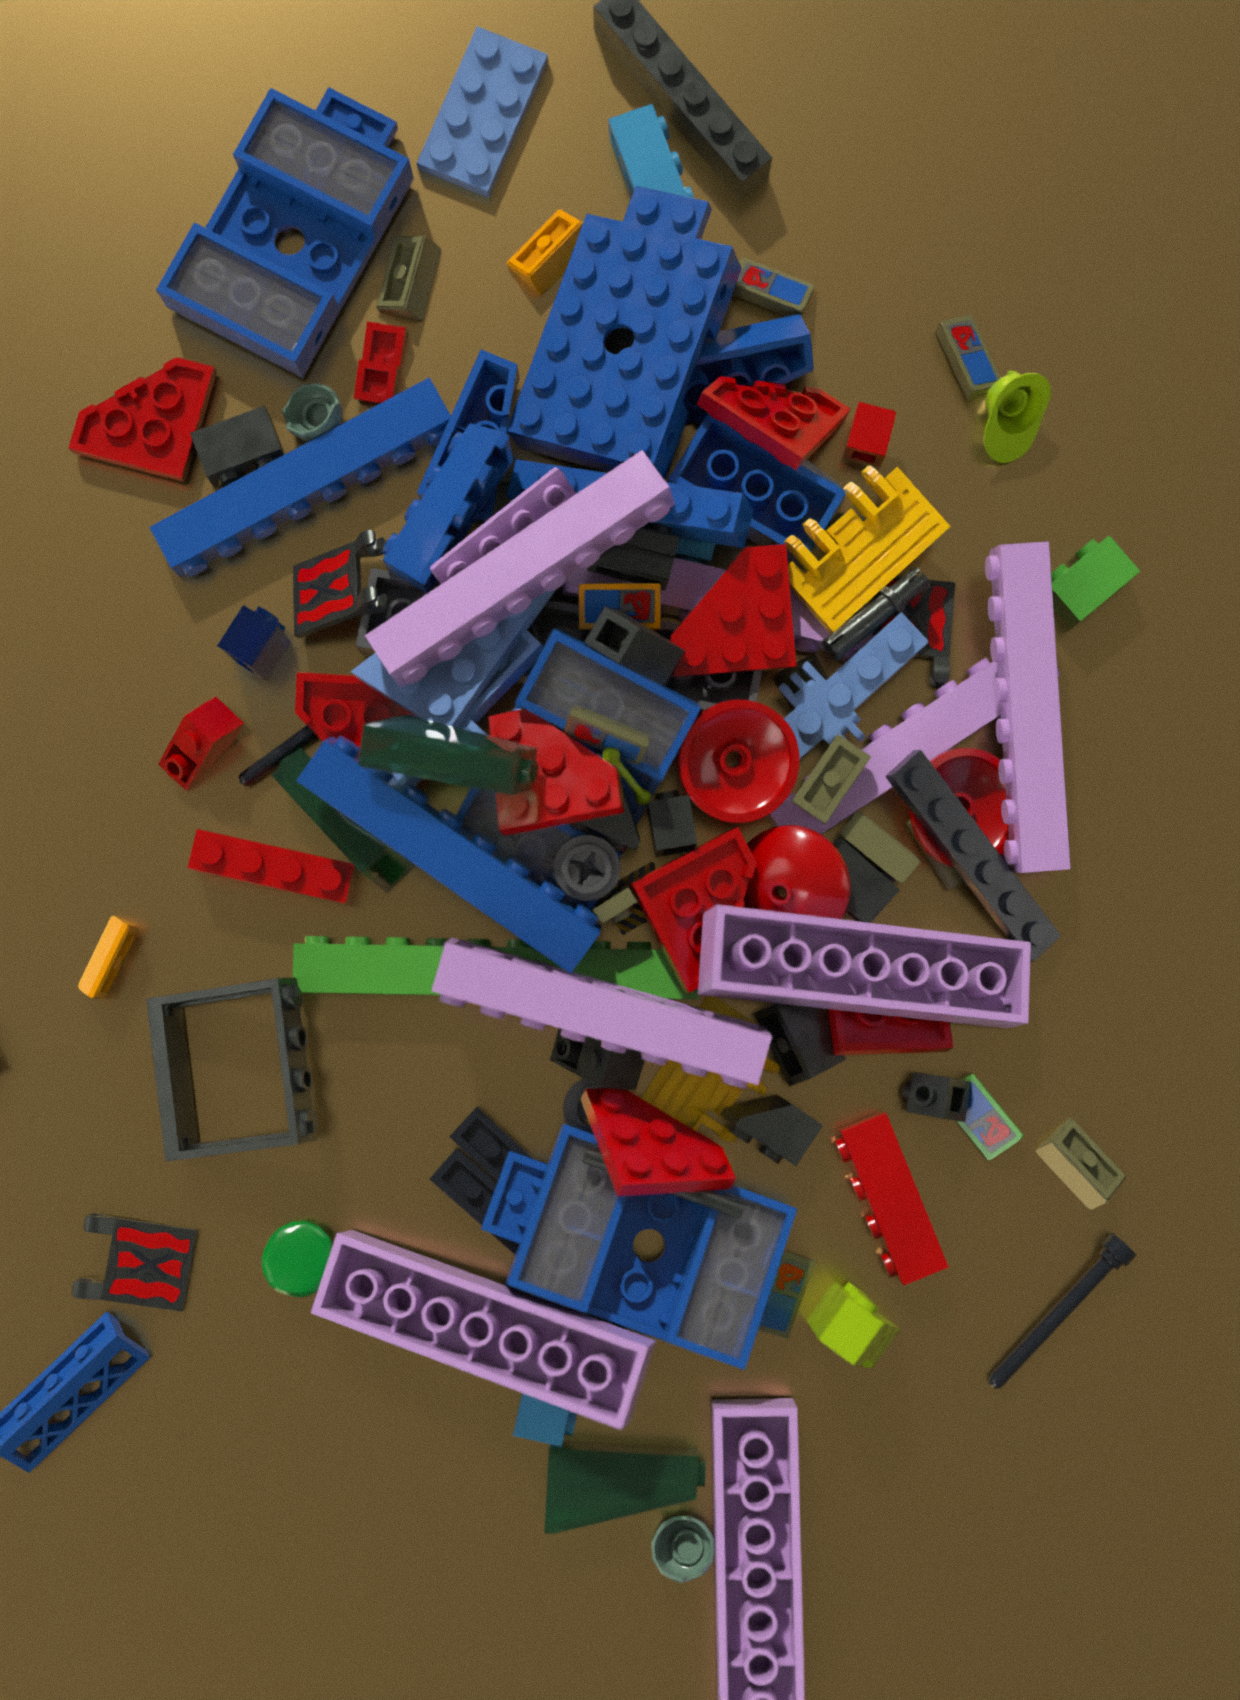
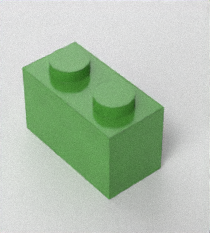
M1110 535L1099 544L1093 538L1075 554L1079 560L1068 569L1063 563L1051 573L1053 609L1070 629L1075 627L1140 572Z

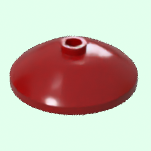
M742 699L728 700L715 704L697 716L680 746L678 755L680 779L685 792L689 795L692 802L706 814L732 823L755 821L776 810L791 793L797 780L800 764L798 743L785 719L775 710L764 704ZM735 751L738 755V761L735 765L729 766L726 761L727 755Z
M976 748L951 749L930 760L931 764L1000 855L1004 854V844L1006 840H1009L1008 824H1004L1001 814L1002 801L1006 800L1005 784H1002L999 778L1000 760L991 753ZM909 809L911 826L921 847L939 863L954 868Z
M780 825L759 833L747 843L757 864L744 896V908L843 919L851 896L850 875L842 855L826 837L803 826ZM778 885L786 889L787 897L779 895L777 891Z

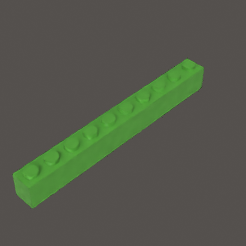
M305 936V944L294 943L293 977H296L297 985L302 993L441 995L432 992V987L445 942L449 939L426 938V946L410 945V938L386 937L385 945H369L370 937H345V944H329L328 936ZM466 939L468 942L561 968L521 939L506 940V947H490V939ZM594 941L573 970L576 973L667 999L699 1000L698 989L690 993H684L663 950L651 949V942L631 941L627 942V949H611V941Z

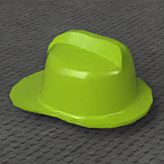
M1009 371L1006 376L997 380L989 389L985 399L989 418L985 426L983 443L986 453L992 460L999 463L1012 462L1020 458L1031 447L1051 398V385L1046 377L1038 373H1025L1021 375L1016 371Z

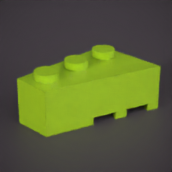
M834 1281L806 1320L818 1340L853 1366H863L873 1369L900 1331L897 1326L876 1312L879 1307L864 1292L849 1281L844 1287Z

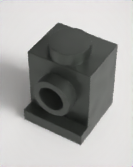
M912 1072V1079L908 1080L903 1087V1100L908 1104L907 1112L965 1122L971 1081Z

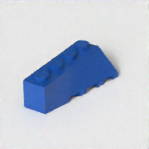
M798 314L719 331L716 341L705 338L683 398V403L689 412L686 424L695 421L696 424L704 421L708 412L696 404L701 393L720 376L735 378L736 385L753 387L755 381L785 384L814 371L811 334L801 315Z
M482 349L480 350L418 488L417 495L419 500L422 499L428 489L426 481L432 470L437 465L442 467L450 455L447 453V449L457 432L464 433L471 423L507 434L512 398L520 380L516 363ZM497 487L474 523L484 524L492 517Z
M470 423L464 433L459 431L455 434L447 449V453L450 454L442 467L437 465L432 470L426 481L428 489L420 501L415 499L411 503L404 516V520L407 521L399 535L393 533L383 548L382 554L385 555L383 562L389 571L427 594L431 591L437 579L430 571V566L463 541L513 462L509 435L502 431Z

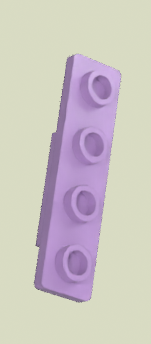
M557 467L551 469L432 564L430 571L438 582L443 584L576 495L563 472Z

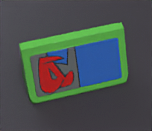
M967 1072L960 1078V1080L971 1081L966 1121L956 1122L985 1158L990 1161L1020 1141L1024 1135L973 1073Z

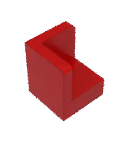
M858 402L843 458L881 467L888 449L896 412L883 407Z

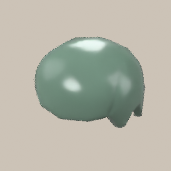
M313 383L302 385L290 395L286 407L282 409V413L287 424L286 429L295 437L309 442L341 425L343 408L338 395L332 388L323 384Z
M690 1515L675 1516L663 1522L651 1542L653 1562L662 1575L675 1582L684 1583L703 1576L710 1569V1565L715 1557L714 1536L705 1522Z

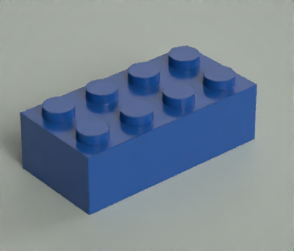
M709 413L668 478V482L743 493L754 509L747 539L759 546L785 544V540L790 535H793L800 539L812 554L817 545L806 534L803 524L811 518L826 531L846 496L842 488L801 465L795 470L791 466L779 462L774 455L756 443L747 441L739 432L724 422L715 420ZM787 549L788 563H791L793 561L801 570H803L804 567Z

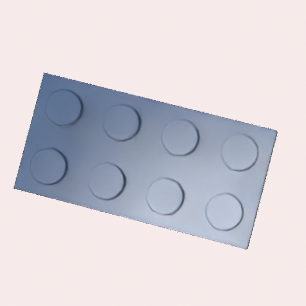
M477 26L418 158V170L489 198L548 64V54Z

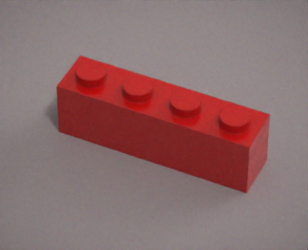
M200 829L196 830L187 867L199 873L351 907L361 868L353 863Z
M880 1111L838 1128L837 1132L840 1138L834 1140L837 1152L843 1164L848 1161L851 1164L855 1177L849 1179L858 1202L866 1201L871 1215L866 1216L865 1221L873 1239L880 1238L886 1253L880 1255L888 1277L893 1278L896 1276L897 1281L904 1286L949 1268L887 1113Z

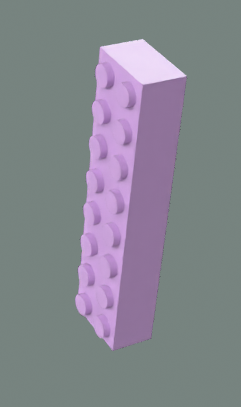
M716 905L703 913L698 995L1008 1029L1028 1024L1031 942Z
M454 937L445 942L432 987V992L441 994L439 1000L450 1005L463 1007L464 1003H474L481 1005V1013L504 1019L506 1013L522 1017L520 1024L530 1028L544 1030L547 1024L561 1028L560 1035L572 1040L585 1042L586 1036L602 1040L601 1047L607 1050L625 1053L626 1048L641 1051V1058L646 1061L666 1065V1061L669 1059L681 1063L683 1071L706 1077L707 1071L718 1073L723 1077L722 1081L724 1083L740 1088H746L748 1082L756 1085L759 1084L772 1039L768 1029L761 1025L580 973L572 972L570 974L559 967Z
M354 1230L337 1233L311 1313L620 1430L631 1422L656 1340Z
M793 1398L712 1399L717 1700H804L797 1406Z

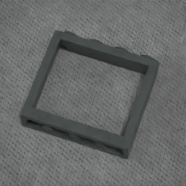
M296 977L268 979L146 999L165 1161L297 1145L317 1140L318 1117L313 1109L311 1098L313 1076L307 1066L305 1050L308 1045V1036L305 1028L302 1026L300 1010L303 996L297 985ZM272 994L289 1132L199 1143L183 1007Z

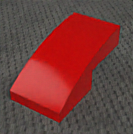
M367 321L362 359L358 361L353 399L382 403L396 395L408 331L406 327Z

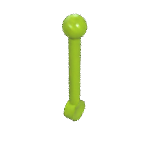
M607 747L603 751L602 759L618 770L623 779L635 792L637 803L647 805L652 799L651 793L642 789L619 760V750Z

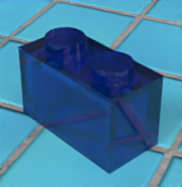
M243 605L217 646L232 661L267 681L291 644V641L283 633L286 627L278 622L279 619L260 606L254 612Z

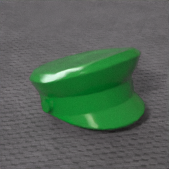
M308 1221L290 1222L279 1227L270 1236L262 1254V1270L269 1285L277 1292L293 1297H307L318 1291L333 1247L329 1236L321 1227Z

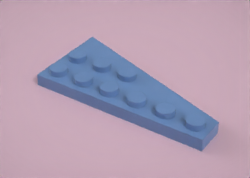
M555 590L545 591L533 599L529 607L521 613L510 614L497 623L496 628L490 634L481 638L476 637L464 645L457 656L450 660L439 662L430 668L427 674L416 683L406 684L401 688L389 674L376 652L350 672L360 681L451 738L470 708L496 675L505 657L511 654L521 640L523 631L525 629L528 630Z

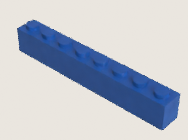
M429 377L149 528L171 569L179 577L197 575L207 568L208 562L217 557L226 558L236 554L242 549L243 543L255 537L256 539L268 537L277 530V525L288 519L292 521L301 519L312 511V506L324 500L331 502L342 497L347 492L346 488L359 481L367 483L374 480L381 474V469L394 462L396 465H400L411 460L416 455L415 451L428 444L430 446L438 445L451 415Z
M331 736L322 742L296 780L561 968L570 974L573 972L600 934L602 926L596 923L599 919L596 914L583 905L579 904L575 908L562 899L565 896L564 892L551 882L545 880L541 884L529 875L531 870L527 865L515 857L511 856L507 860L495 851L497 845L481 833L477 832L473 836L461 827L463 821L449 810L443 808L439 812L426 803L429 797L415 786L408 784L405 788L392 779L395 773L390 768L376 760L372 764L358 755L361 751L360 748L347 738L339 736L336 739Z

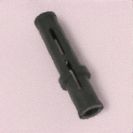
M913 567L891 587L885 586L878 592L876 599L830 636L822 640V645L826 652L830 654L834 651L832 658L839 661L843 655L890 617H896L901 612L903 613L905 605L930 587L925 574L922 573L917 577L920 569Z

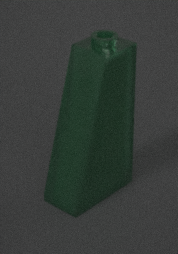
M406 714L363 724L358 766L509 795H515L531 789L539 771V765L536 761L538 748Z
M301 747L295 753L286 756L281 761L279 768L271 776L364 876L388 893L416 865L296 781L312 759Z
M563 1440L562 1447L550 1444L544 1534H555L696 1500L697 1486L705 1487L706 1461H698L697 1448L566 1440Z

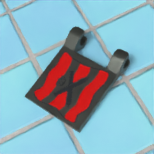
M365 530L359 534L355 541L293 566L294 636L302 638L362 614H376L387 610L388 596L386 594L377 596V589L371 586L361 591L360 558L383 555L382 551L386 544L385 538L380 537L376 540L374 531Z
M896 576L886 586L891 587L902 577ZM928 580L930 587L905 605L903 614L929 641L914 657L932 658L929 684L932 687L941 688L948 682L950 676V646L955 582ZM895 616L890 617L874 630L872 638L888 625Z
M91 1213L86 1216L84 1221V1230L86 1232L113 1235L104 1282L90 1278H79L73 1283V1297L183 1312L198 1229L118 1218L99 1213Z

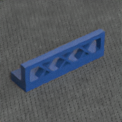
M106 1311L0 1412V1457L30 1473L150 1358L146 1349L124 1335L118 1318ZM121 1349L132 1355L123 1365L109 1367V1361ZM100 1381V1387L93 1393L78 1396L79 1389L86 1383ZM70 1409V1415L63 1422L48 1425V1419L55 1412ZM40 1438V1444L27 1456L16 1450L25 1441Z

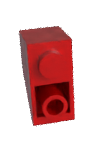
M215 696L184 715L158 765L169 777L187 791L231 747L244 722Z

